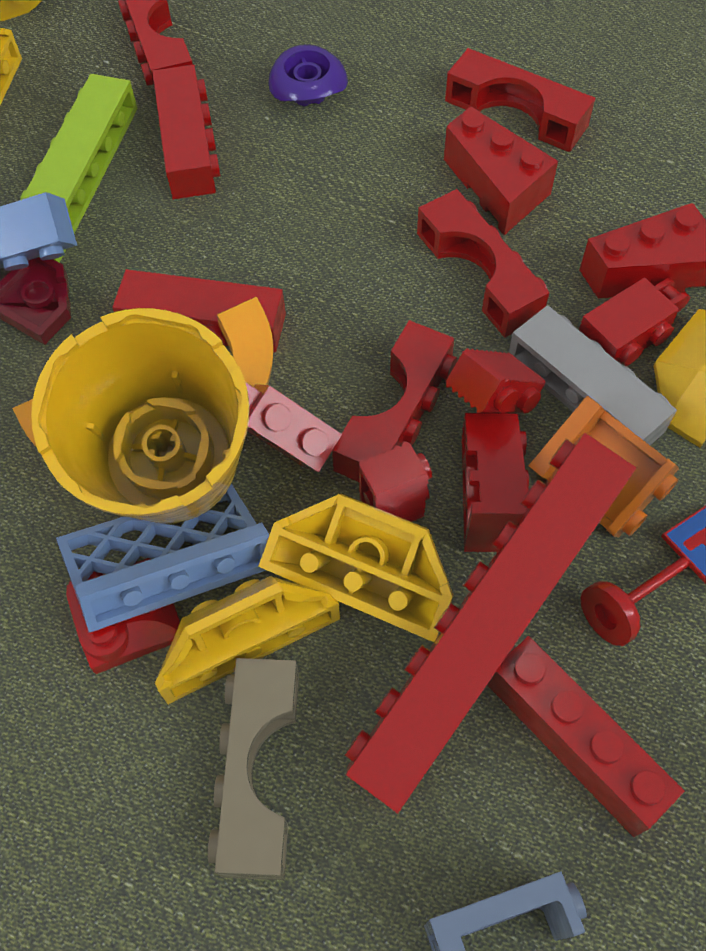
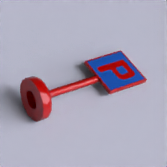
M706 505L661 535L666 543L680 556V559L628 594L617 585L604 581H597L582 591L580 599L583 613L593 630L602 639L616 646H624L634 640L641 627L640 615L635 603L687 567H690L706 584Z

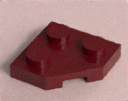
M40 257L28 260L29 266L18 270H11L0 281V319L46 345L71 319L68 275L64 265L54 259L41 260Z

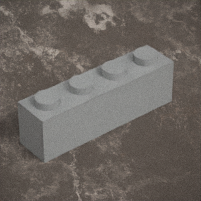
M547 305L512 334L509 353L545 380L544 388L572 412H574L586 396H589L602 406L606 412L649 445L666 432L677 409L662 394L653 391L637 378L630 368L621 365L606 353L598 342L590 340L575 328L567 317L559 315Z

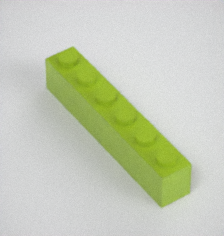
M96 74L89 75L83 88H80L70 112L66 113L64 123L59 132L51 140L50 148L43 161L38 164L35 175L27 190H24L20 200L45 192L64 198L74 233L138 109L130 80ZM62 257L55 258L54 260L60 263Z

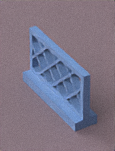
M232 484L218 502L227 500L230 504L224 513L208 510L196 518L184 521L181 527L123 516L56 538L89 633L266 571L258 566L268 541L269 533L262 522L256 524ZM198 521L216 524L211 533L193 530ZM227 527L240 529L223 535ZM133 530L142 532L136 541L120 538L124 533ZM155 535L172 538L166 548L149 545ZM184 541L195 543V545L180 549ZM86 545L97 546L90 556L72 553L71 551ZM111 549L127 553L120 563L103 560ZM140 556L151 558V560L134 565ZM94 571H95V572H99V573L106 574V575H103V576H100V577H97V578L88 580V578L92 575V573H93Z

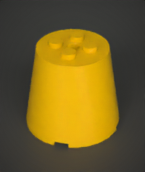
M137 308L113 312L100 317L101 322L87 328L75 338L71 334L59 345L46 362L36 384L32 401L31 418L34 440L38 452L42 455L47 467L56 480L73 496L89 506L104 512L149 522L165 524L184 522L196 518L214 507L225 495L232 483L249 423V399L244 376L240 366L237 365L233 356L223 345L222 340L204 325L189 317L153 308ZM168 444H172L174 448L172 452H167L163 457L158 455V450L166 451Z

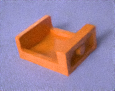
M586 396L528 466L542 478L548 480L556 469L549 462L566 439L574 443L581 435L587 433L637 468L599 523L614 537L619 538L623 532L631 536L647 518L648 515L643 510L654 497L659 501L663 500L678 483L679 479L674 474L679 468L670 459L664 457L606 412L593 399Z

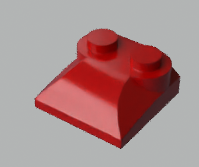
M151 558L136 561L134 565L151 560ZM94 571V572L92 573V575L88 578V580H91V579H94V578H97V577H100V576H103V575H106V574H103V573H99V572H95V571ZM70 581L66 585V596L79 642L89 666L95 674L171 645L180 624L174 603L89 633L72 582Z

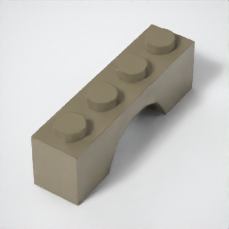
M236 658L235 674L227 675L225 703L232 704L230 724H222L219 740L220 754L226 755L225 775H217L214 786V807L221 808L219 829L211 830L208 842V862L215 863V873L222 878L285 881L289 825L285 817L271 811L259 801L254 790L252 773L256 755L265 740L277 730L296 723L299 671L296 660Z

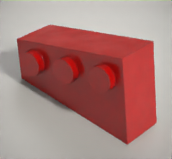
M471 106L446 126L444 161L467 189L472 188L480 198L479 205L485 212L490 211L499 222L498 229L503 235L507 234L551 194L558 160Z
M690 203L589 238L579 271L598 299L612 298L644 277L654 286L666 278H671L675 282L674 288L680 293L685 292V289L688 287L706 286V219L696 206Z
M465 413L461 433L464 552H498V549L492 543L509 520L517 525L527 510L526 507L520 504L529 490L528 469H525L524 463L527 447L526 431H520L518 414Z

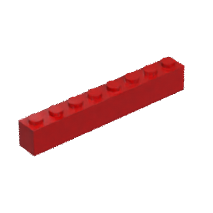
M587 433L581 435L574 443L566 439L549 462L550 465L556 468L545 484L537 480L520 503L527 508L517 525L510 520L505 524L492 543L498 549L494 558L488 566L481 561L477 564L463 587L470 591L459 608L452 603L446 608L434 626L440 632L438 638L430 649L423 645L418 648L404 669L411 675L400 692L391 687L374 712L381 717L370 735L361 730L344 755L351 760L347 767L346 776L397 814L637 468Z

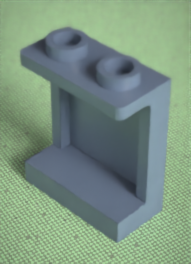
M562 871L429 919L424 928L432 951H465L461 937L536 909H541L544 912L555 941L575 937L585 933L581 919L586 918L587 913L576 885L573 882L566 884Z

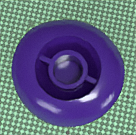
M310 44L297 45L281 53L271 68L268 80L269 90L274 98L280 101H295L302 106L313 103L320 104L324 101L325 97L343 91L348 84L346 70L341 61L326 49Z

